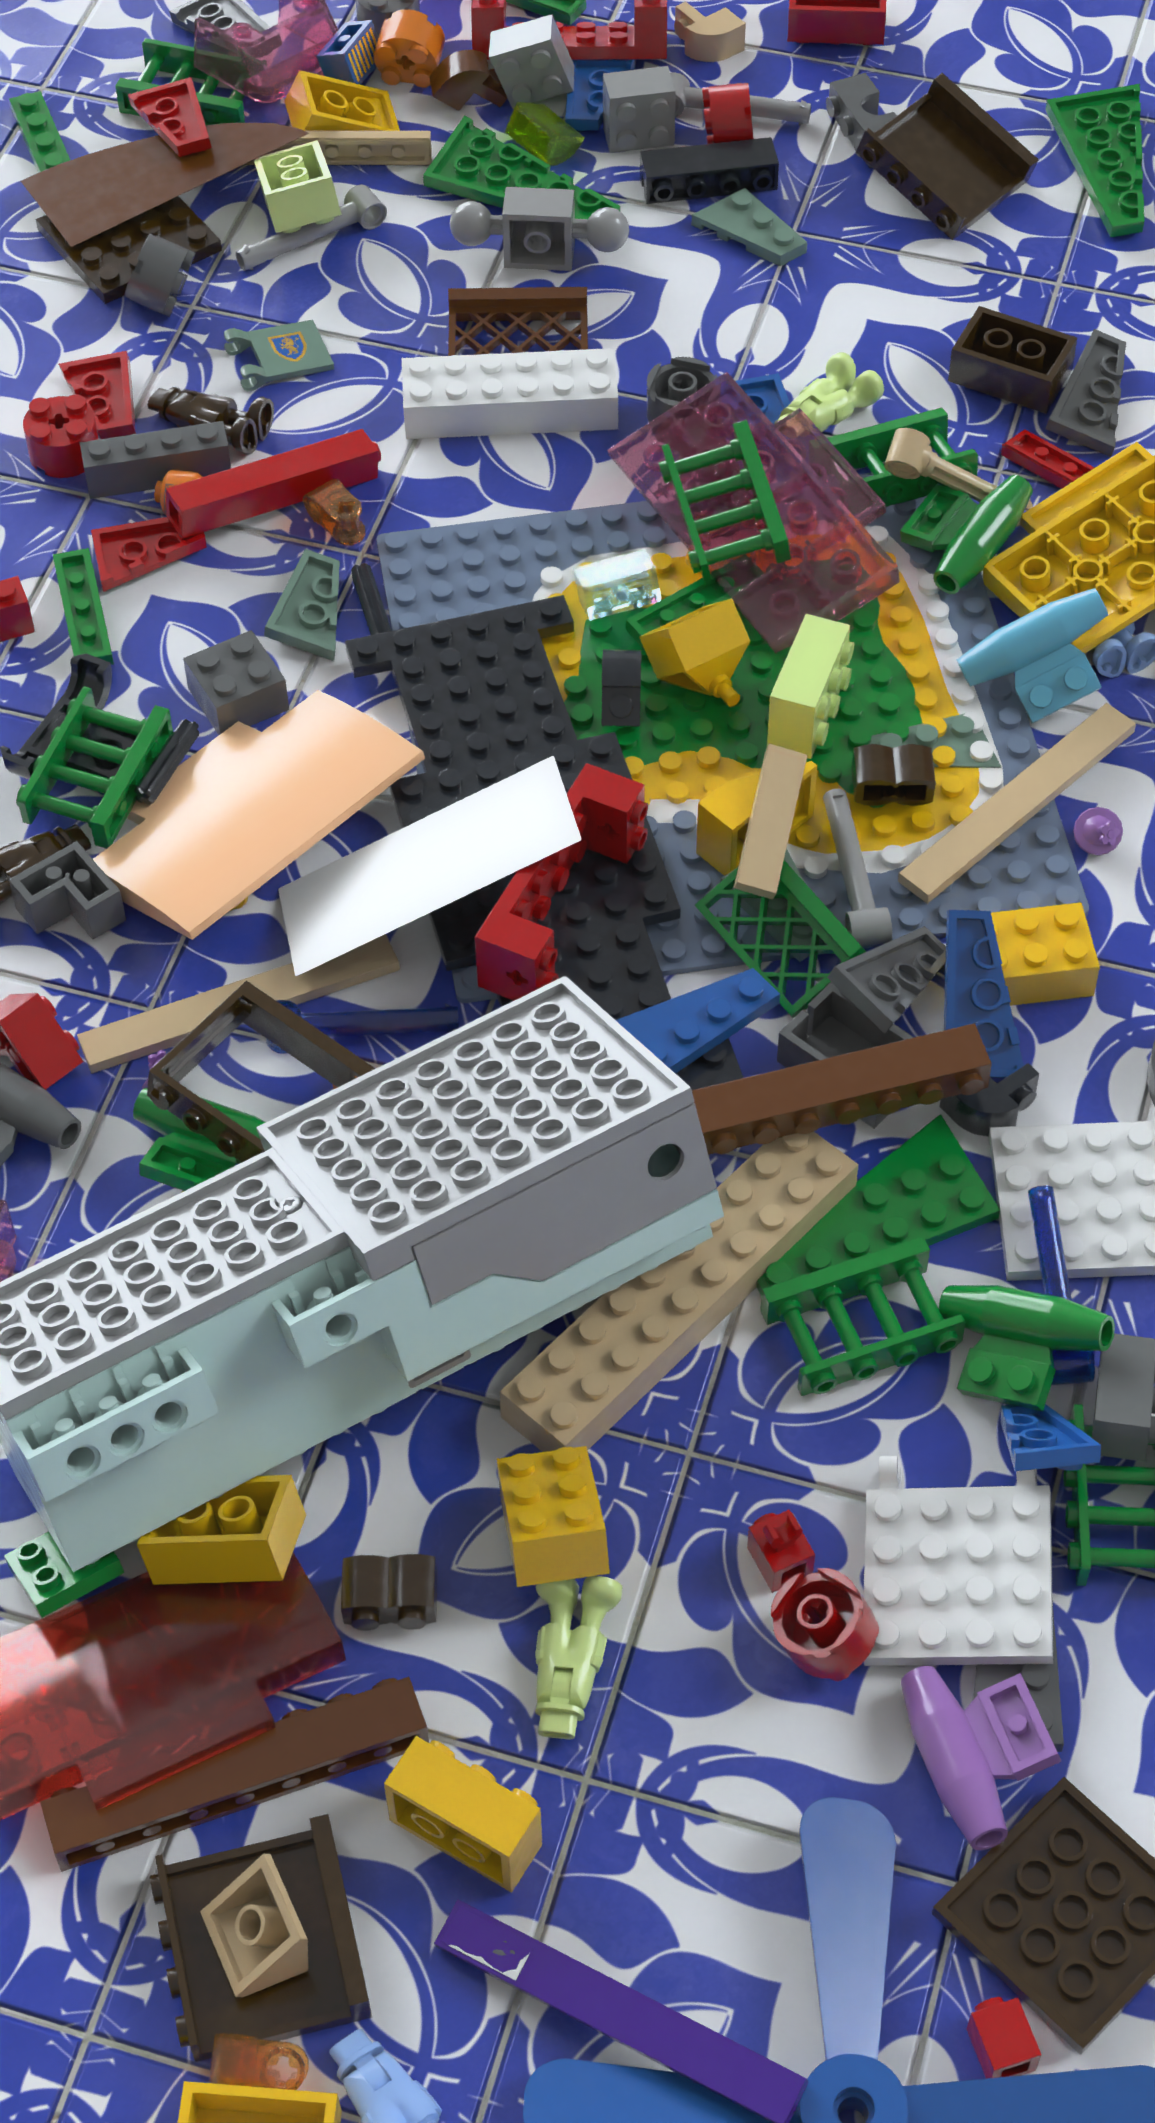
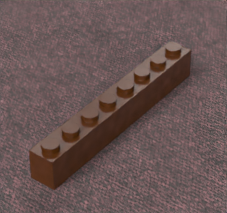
M973 1023L692 1090L708 1155L714 1153L726 1154L736 1148L756 1143L768 1144L783 1136L796 1133L810 1134L818 1128L835 1124L847 1125L856 1122L860 1118L876 1114L889 1115L901 1108L918 1104L930 1105L943 1098L960 1094H975L982 1089L988 1088L992 1063L976 1024Z
M410 1677L400 1680L388 1678L376 1683L368 1691L356 1695L350 1693L337 1695L330 1699L326 1705L311 1710H293L285 1714L281 1720L264 1726L260 1724L246 1726L240 1729L235 1736L220 1741H201L185 1753L173 1757L167 1755L157 1756L148 1760L143 1767L125 1773L122 1771L107 1773L101 1776L96 1783L81 1788L66 1787L54 1792L49 1799L40 1801L56 1860L61 1872L401 1756L416 1736L429 1743L428 1729Z

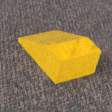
M299 70L284 100L291 126L304 131H400L388 91Z
M812 761L805 764L790 834L813 817L817 765ZM760 773L726 781L716 790H710L705 793L698 802L696 854L724 876L739 866Z

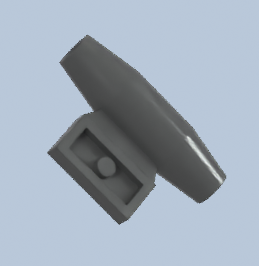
M0 1062V1167L14 1152L13 1147L18 1133L60 1149H67L72 1146L80 1135L81 1122L47 1090Z

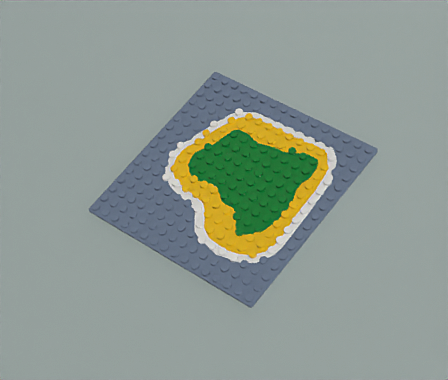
M865 473L852 476L855 480L873 476V474ZM835 477L770 485L788 538L791 560L777 564L773 551L766 552L765 549L746 554L768 577V584L764 590L735 605L749 636L750 643L730 679L733 689L740 695L739 702L732 707L728 706L721 697L716 698L714 695L709 696L657 679L646 651L625 629L626 619L702 578L701 572L693 573L688 552L692 551L693 547L676 497L390 532L377 536V549L392 631L564 595L574 621V632L542 638L541 641L577 740L615 732L632 779L645 785L644 802L648 803L646 817L681 908L680 919L645 926L663 976L746 965L695 907V904L721 882V878L724 877L723 874L696 854L698 802L705 793L710 790H716L726 781L761 773L767 749L770 695L806 614L850 625L849 641L854 642V650L850 663L847 665V668L852 669L851 679L847 690H840L838 694L840 696V704L835 718L829 717L827 720L829 729L823 746L817 745L812 758L806 759V762L812 761L817 765L813 817L789 834L787 850L806 885L845 927V913L852 910L823 800L824 794L832 789H843L846 792L876 908H888L892 923V940L924 926L937 938L946 937L948 910L991 911L992 913L1081 902L1085 916L1088 915L1089 904L1054 799L928 904L898 882L900 871L1040 758L1027 713L1015 691L1014 673L970 687L956 660L988 635L999 629L981 572L956 594L945 593L936 586L933 580V575L945 550L930 552L901 542L900 530L927 496L844 518L840 513V484ZM749 490L748 492L751 494V496H752L753 499H754V495H753L752 490ZM713 498L689 505L694 521L727 511L723 505H717ZM753 518L701 534L699 538L705 551L758 535L760 530L765 527L762 520L755 521ZM741 556L708 565L710 573ZM603 649L641 650L640 727L601 726ZM964 714L963 716H967L974 721L973 733L983 730L988 742L976 741L971 745V758L978 762H986L992 758L994 751L1001 765V768L949 767L955 761V751L949 746H938L932 753L933 762L938 765V767H934L936 785L933 802L916 806L902 805L895 802L869 806L854 802L851 770L853 750L856 747L870 744L872 735L885 732L895 733L904 742L909 737L908 727L924 723L934 726L938 730V738L945 735L947 724L943 718ZM409 726L411 742L413 745H415L414 738ZM421 762L416 765L417 774L425 773ZM721 898L709 910L715 917H731L733 899ZM740 908V917H751ZM723 925L730 933V925ZM738 925L737 942L739 944L756 945L758 925ZM765 930L764 945H781ZM880 944V945H872V946H864L863 948L878 947V946H881V945H883V944ZM746 952L754 961L755 952ZM782 953L762 954V962L782 959ZM477 965L451 970L456 998L459 1002L470 1003L498 999L496 993L478 987Z

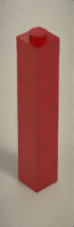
M359 429L166 488V517L180 537L184 539L378 478V462L381 461V451L375 441H371L363 429Z

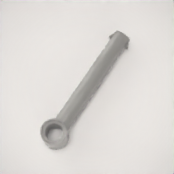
M676 72L670 73L676 91L675 117L682 114L684 107L706 109L704 108L702 89L690 87V82L684 75ZM750 95L751 116L798 122V125L809 123L811 103H806L802 99L801 102Z
M356 185L347 192L344 198V205L340 206L342 215L334 217L331 222L325 224L311 223L302 226L300 230L293 233L280 232L250 246L245 244L242 249L235 253L237 262L242 270H253L254 266L356 222H359L365 229H375L385 220L387 208L366 185Z
M843 789L829 790L824 794L823 800L852 910L845 913V928L862 947L886 944L892 941L890 913L887 907L876 908L846 792Z

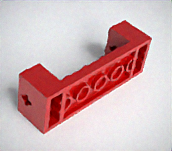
M472 0V50L485 53L487 60H490L491 32L510 27L506 26V0ZM634 0V26H628L625 22H611L608 26H596L593 22H580L576 26H564L563 23L556 22L571 59H667V0ZM516 22V23L512 24V26H513V25L520 24V23H524V22Z
M585 764L567 792L581 841L515 873L475 936L478 987L515 1001L558 979V974L555 973L558 950L554 948V930L539 925L536 922L538 919L544 920L550 909L551 898L556 890L559 892L563 890L569 877L570 868L574 862L579 863L582 860L586 848L626 864L635 850L640 851L643 848L648 835V829L644 828V819L648 811V803L644 802V784L594 765Z

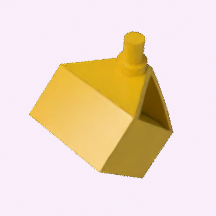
M732 598L703 606L639 637L657 679L709 696L714 695L716 698L721 697L730 707L739 702L740 695L733 689L730 679L749 645L750 639Z

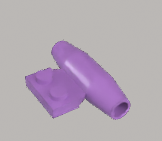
M917 1667L906 1673L901 1679V1687L914 1740L941 1802L974 1850L992 1848L1000 1844L1008 1835L995 1779L1022 1780L1061 1762L1059 1754L1021 1673L977 1692L978 1695L963 1710L934 1667Z

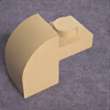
M686 1L675 6V34L685 41V55L703 62H717L728 59L745 50L746 23L726 7L705 17Z

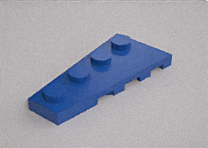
M948 910L946 923L944 1030L975 1023L992 1063L990 1078H1006L1025 1064L1022 1061L1017 1027L1014 1025L1010 1007L1011 1000L1008 987L1005 985L1001 967L1002 960L991 911Z
M754 968L622 1017L616 1021L668 1068L677 1073L778 1005L780 993Z

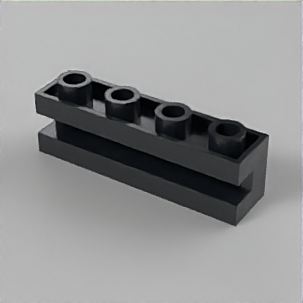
M771 137L640 151V182L642 187H644L646 204L732 195L744 188L750 193L778 190L779 161Z

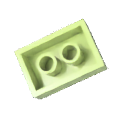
M318 140L266 154L254 160L262 193L276 233H293L300 230L304 225L311 223L325 224L331 222L334 217L342 215L332 176Z
M809 614L805 615L770 695L767 747L770 743L806 754L807 758L811 759L816 746L824 745L829 729L827 720L829 717L835 718L840 704V696L838 694L840 690H847L851 679L852 669L847 668L854 650V642L849 641L850 625Z

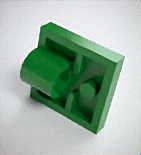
M49 1531L23 1543L17 1549L4 1555L9 1569L41 1618L125 1573L114 1551L101 1557L95 1563L86 1565L73 1572Z

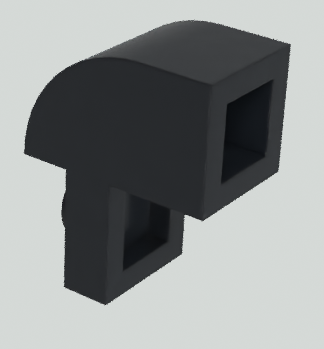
M603 649L601 726L640 727L641 650Z
M1027 1063L999 1083L994 1082L990 1078L988 1088L982 1089L975 1094H960L940 1100L939 1107L964 1130L979 1136L989 1137L990 1127L1016 1126L1018 1111H1023L1029 1107L1037 1096L1036 1090L1039 1073Z

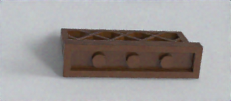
M587 287L448 288V356L456 355V352L466 344L476 351L474 355L491 354L490 352L500 344L509 349L511 353L526 352L535 343L545 351H559L569 343H572L579 350H588ZM563 320H581V323L571 332L560 324ZM474 321L476 325L465 333L456 325V322ZM494 321H509L511 325L502 332H499L491 323ZM528 321H544L546 324L535 332L525 323ZM518 329L529 337L519 346L508 339ZM552 329L563 336L554 346L542 338ZM483 330L494 337L484 347L473 339Z

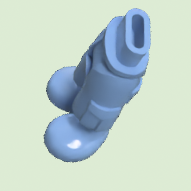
M1133 622L1093 648L1095 649L1093 652V664L1101 675L1110 678L1118 677L1124 667H1126L1130 674L1137 673L1155 660V635L1142 632L1133 637L1132 634L1135 630Z
M362 2029L354 2031L330 2049V2055L339 2066L337 2077L344 2083L345 2090L361 2117V2123H438L442 2109L427 2092V2089L418 2081H413L395 2058L384 2051L381 2043L378 2041L372 2043Z

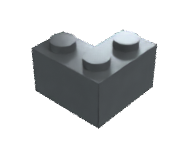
M77 841L9 879L16 910L37 934L70 915L74 917L92 940L126 921L120 890Z

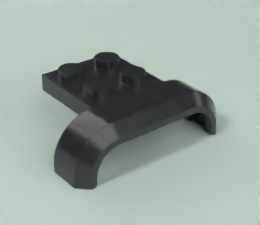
M87 653L71 658V677L65 693L22 748L12 755L10 748L1 746L0 750L3 761L9 772L28 780L30 779L37 758L40 755H44L50 745L53 730L57 726H61L67 715L70 701L73 698H77L84 686L92 689L95 707L103 710L112 683L110 662ZM93 723L88 725L82 736L83 738L124 750L127 747H132L137 738L135 735ZM74 751L65 766L109 779L111 776L116 775L121 765Z

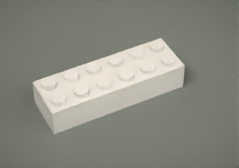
M614 348L402 358L403 409L406 439L618 429V389Z

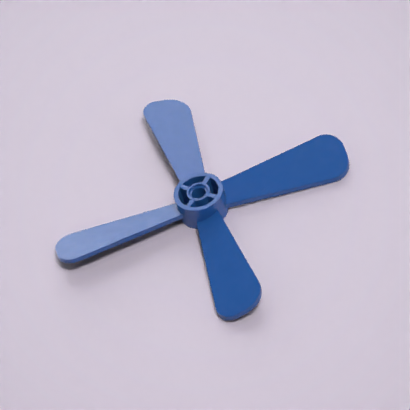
M827 1797L813 1802L805 1810L800 1822L799 1837L825 2061L818 2065L807 2078L809 2083L789 2123H842L838 2115L847 2109H853L861 2113L866 2123H1155V2068L1146 2065L902 2086L893 2071L878 2061L896 1848L893 1828L878 1809L862 1801ZM567 2058L556 2059L541 2065L533 2072L527 2081L524 2092V2123H772L684 2076L671 2071Z

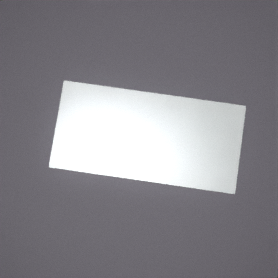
M554 756L280 887L278 891L295 976H299L581 841V836Z

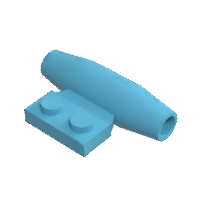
M1095 588L1050 602L999 628L956 660L970 687L1015 672V691L1033 724L1102 688L1085 653L1071 643L1107 617L1108 612Z

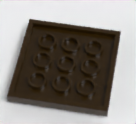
M179 196L73 247L68 244L47 215L36 219L38 231L104 304L125 295L132 271L135 270L138 256L149 234L162 237L195 252L192 264L222 251L221 240Z
M1065 1777L1008 1832L1007 1837L1000 1844L994 1846L932 1909L933 1916L1080 2055L1155 1978V1858Z

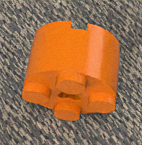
M398 10L392 13L391 18L384 20L374 51V62L381 73V79L386 84L397 85L399 82L414 83L421 88L430 86L429 76L439 65L445 44V35L437 22L434 26L427 21L428 16L415 10Z

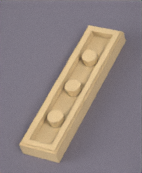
M769 743L765 751L736 875L735 889L772 900L776 895L806 764V754Z

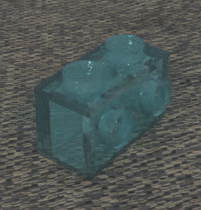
M645 549L573 568L579 601L589 620L661 601L656 567Z

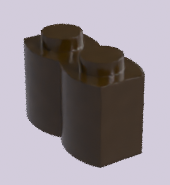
M868 744L854 748L851 765L854 802L869 806L885 805L892 802L916 806L933 802L936 781L932 748L916 744H906L895 748Z
M404 1554L389 1558L376 1555H359L343 1558L341 1613L344 1624L351 1625L357 1630L369 1631L387 1623L398 1624L401 1628L415 1630L423 1628L428 1623L436 1622L437 1565L435 1556Z

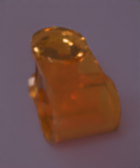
M333 478L303 496V503L309 516L314 522L320 524L336 542L348 546L355 545L364 539L366 529L360 520L362 513L361 502L338 479Z
M214 2034L209 2083L297 2090L307 2077L309 2059L305 2051L297 2044L263 2040L242 2034ZM282 2056L289 2058L290 2067L297 2068V2072H293L287 2081L280 2080V2071L272 2069V2066L277 2065Z

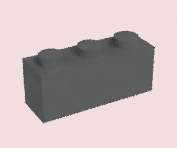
M1114 1333L1109 1349L1100 1353L1092 1439L1101 1444V1456L1145 1462L1148 1443L1155 1444V1416H1151V1413L1155 1414V1339Z

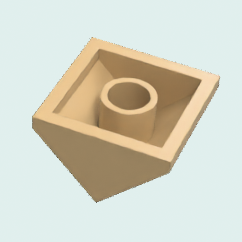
M264 1853L200 1911L235 1997L243 1998L308 1971V1939L271 1854Z

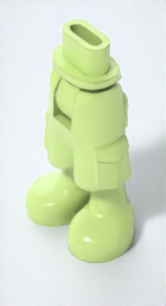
M839 352L827 361L826 378H817L804 387L799 396L782 410L780 418L774 422V428L778 433L791 441L799 437L807 438L811 434H819L826 430L828 426L836 425L849 418L854 412L853 408H863L876 403L884 393L883 381L879 374L872 370L864 371L856 377V366L849 354Z
M604 1576L585 1578L581 1594L580 1626L574 1630H570L579 1594L577 1581L570 1579L536 1584L535 1586L538 1595L548 1604L551 1613V1623L542 1626L538 1631L535 1651L536 1664L538 1665L537 1705L535 1712L540 1716L538 1734L541 1736L574 1739L577 1721L584 1720L585 1712L583 1709L586 1708L591 1696L595 1675L599 1672L602 1665L607 1637L599 1629L606 1613L617 1606L622 1596V1585L618 1581Z

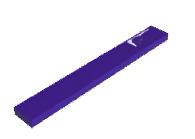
M457 1899L434 1942V1945L444 1952L772 2123L790 2122L809 2083L805 2077Z

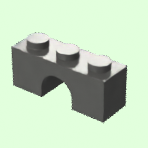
M866 73L830 82L829 97L826 98V108L829 116L835 118L842 134L849 138L854 145L855 151L866 129L869 128L875 133L897 116L895 112L878 115L880 92Z

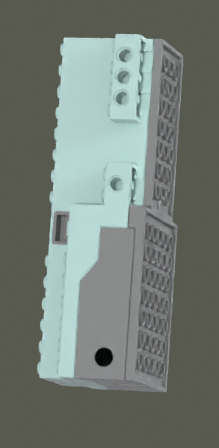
M564 976L256 1127L265 1152L1 1281L0 1443L15 1476L72 1571L75 1572L86 1565L95 1563L101 1557L120 1547L137 1541L141 1536L170 1521L176 1520V1518L212 1499L222 1496L225 1492L244 1482L264 1474L267 1470L304 1453L307 1449L344 1432L347 1428L368 1417L381 1413L389 1406L416 1393V1391L428 1387L492 1352L501 1350L513 1341L541 1329L553 1320L579 1309L595 1298L619 1288L622 1284L657 1268L660 1264L712 1238L713 1234L710 1223L724 1217L718 1190L716 1189L717 1186L691 1087L570 979Z

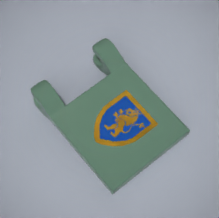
M313 320L247 332L230 328L224 332L226 341L231 342L224 344V348L229 355H237L251 346L260 365L259 367L247 364L241 367L240 373L246 379H241L240 384L245 391H254L270 381L334 370V363Z

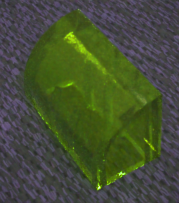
M517 102L505 130L506 134L530 154L550 166L558 165L569 159L578 150L585 138L545 104Z

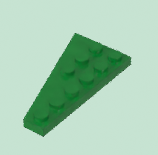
M1140 84L1052 98L1046 101L1045 111L1110 237L1143 232L1142 131L1140 125L1141 103H1139Z
M465 115L423 174V184L426 187L503 208L506 187L574 190L575 219H589L593 212L604 207L620 211L618 204L592 189L583 190L573 184V178L565 173L561 176L550 171L549 164L513 143L504 144L497 140L496 133L487 128L482 131L473 126V120Z
M940 1114L856 1182V1186L777 1262L771 1263L766 1272L757 1280V1289L762 1294L763 1288L921 1236L924 1237L928 1246L999 1219L1000 1209Z

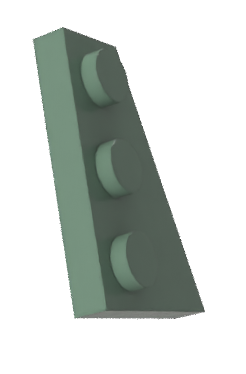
M746 188L692 214V226L701 230L706 226L717 231V237L724 241H729L732 238L746 245V251L778 266H782L807 253V241Z

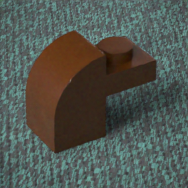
M461 50L450 54L442 60L429 76L432 96L458 111L474 93L498 107H501L508 99L495 69H489L486 54L477 50Z

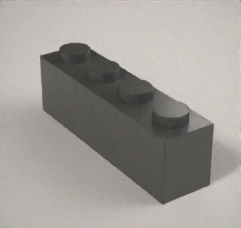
M223 421L80 442L90 499L155 489L157 481H163L165 474L170 470L197 472L202 477L231 469Z

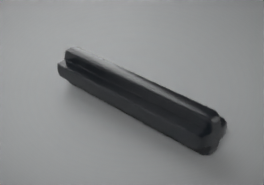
M367 563L354 565L351 569L352 579L370 634L375 635L392 631L371 566Z
M184 719L178 724L136 786L135 793L137 795L135 798L138 802H144L147 805L155 802L199 736V731L197 730L199 725L195 721L190 722Z

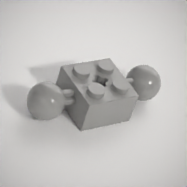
M506 187L502 215H491L490 211L483 204L468 201L457 206L450 217L451 233L463 245L477 246L484 243L491 234L503 235L504 268L572 271L575 238L588 239L589 243L601 252H613L625 244L629 235V224L626 217L614 208H600L593 212L589 219H575L574 190Z

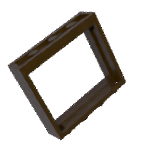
M246 980L149 1070L147 1096L158 1108L168 1110L181 1119L192 1132L201 1133L215 1143L225 1155L235 1157L239 1161L244 1162L265 1152L261 1140L179 1083L242 1022L336 1087H340L376 1068Z

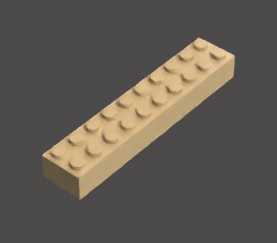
M815 1132L804 1135L796 1133L777 1138L771 1143L763 1144L716 1188L724 1217L710 1223L713 1237L698 1244L695 1248L660 1264L657 1268L622 1284L619 1288L603 1294L499 1391L501 1418L542 1452L553 1451L562 1447L587 1446V1450L590 1449L757 1288V1280L766 1272L771 1263L777 1262L856 1186L859 1164Z

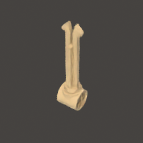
M899 428L895 431L884 464L886 470L891 474L905 479H916L920 475L928 476L952 489L969 494L970 498L978 502L997 487L938 457L937 453L933 452L932 447L929 446V437L924 433L910 428ZM1029 500L1025 511L1033 507L1031 500Z

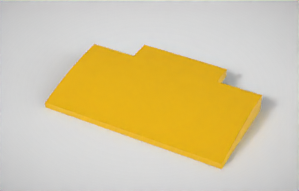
M1136 441L1024 512L1020 519V525L1030 535L989 560L983 569L984 585L1020 618L1050 602L1095 588L1107 609L1108 616L1071 643L1083 653H1087L1155 609V455H1151Z

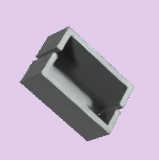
M830 982L808 1004L807 1012L802 1010L779 1032L777 1062L788 1068L914 1037L895 1024L884 1034L850 1000L843 997L838 988ZM876 1114L860 1118V1120L875 1129L888 1115Z

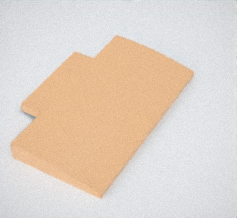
M317 690L264 731H258L238 721L181 763L153 804L147 805L144 802H135L127 818L138 825L93 858V860L118 887L124 903L193 940L425 759V756L421 749L380 722L343 701Z

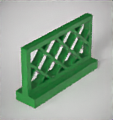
M785 860L783 861L774 898H785L788 901L786 918L767 917L769 898L738 889L731 890L735 884L737 867L699 900L695 907L749 969L754 968L780 993L779 1003L794 1018L802 1010L805 1011L808 1008V1004L831 982L827 978L830 973H816L818 953L835 954L843 963L866 951ZM721 898H734L731 917H715L709 908ZM742 898H761L759 917H740ZM795 910L802 918H794ZM723 925H730V933ZM738 925H758L756 945L739 944L737 942ZM766 925L785 926L783 945H764ZM793 926H810L813 929L811 945H791ZM821 938L827 946L819 945V939ZM746 952H755L754 961ZM763 953H782L780 972H763L761 970ZM790 953H810L808 973H788ZM771 980H779L778 988ZM787 980L807 981L805 995L792 1005L785 997Z

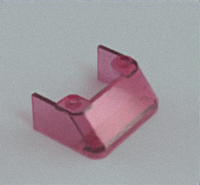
M279 0L278 24L262 32L244 22L235 23L233 26L222 30L203 18L198 17L195 19L194 67L254 101L260 103L276 102L287 96L299 70L324 76L316 56L336 34L338 28L325 0Z

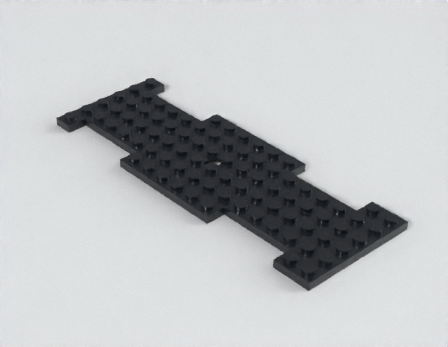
M564 595L345 641L346 652L354 678L392 671L415 745L423 751L425 759L421 761L425 773L400 778L390 786L391 796L402 828L554 756L566 794L586 763L633 780L615 732L577 740L541 641L542 638L574 632V621ZM647 817L644 819V828L648 829L646 842L640 851H634L627 864L586 848L582 860L579 863L574 862L570 868L569 877L563 890L560 892L556 890L551 898L550 909L544 920L538 919L536 922L539 925L554 930V948L558 950L555 973L558 974V979L566 976L614 1020L671 999L645 926L680 919L681 908ZM516 872L429 913L446 971L476 965L475 936ZM496 994L500 1007L513 1002L511 999ZM729 1038L675 1073L691 1087V1090L744 1078Z

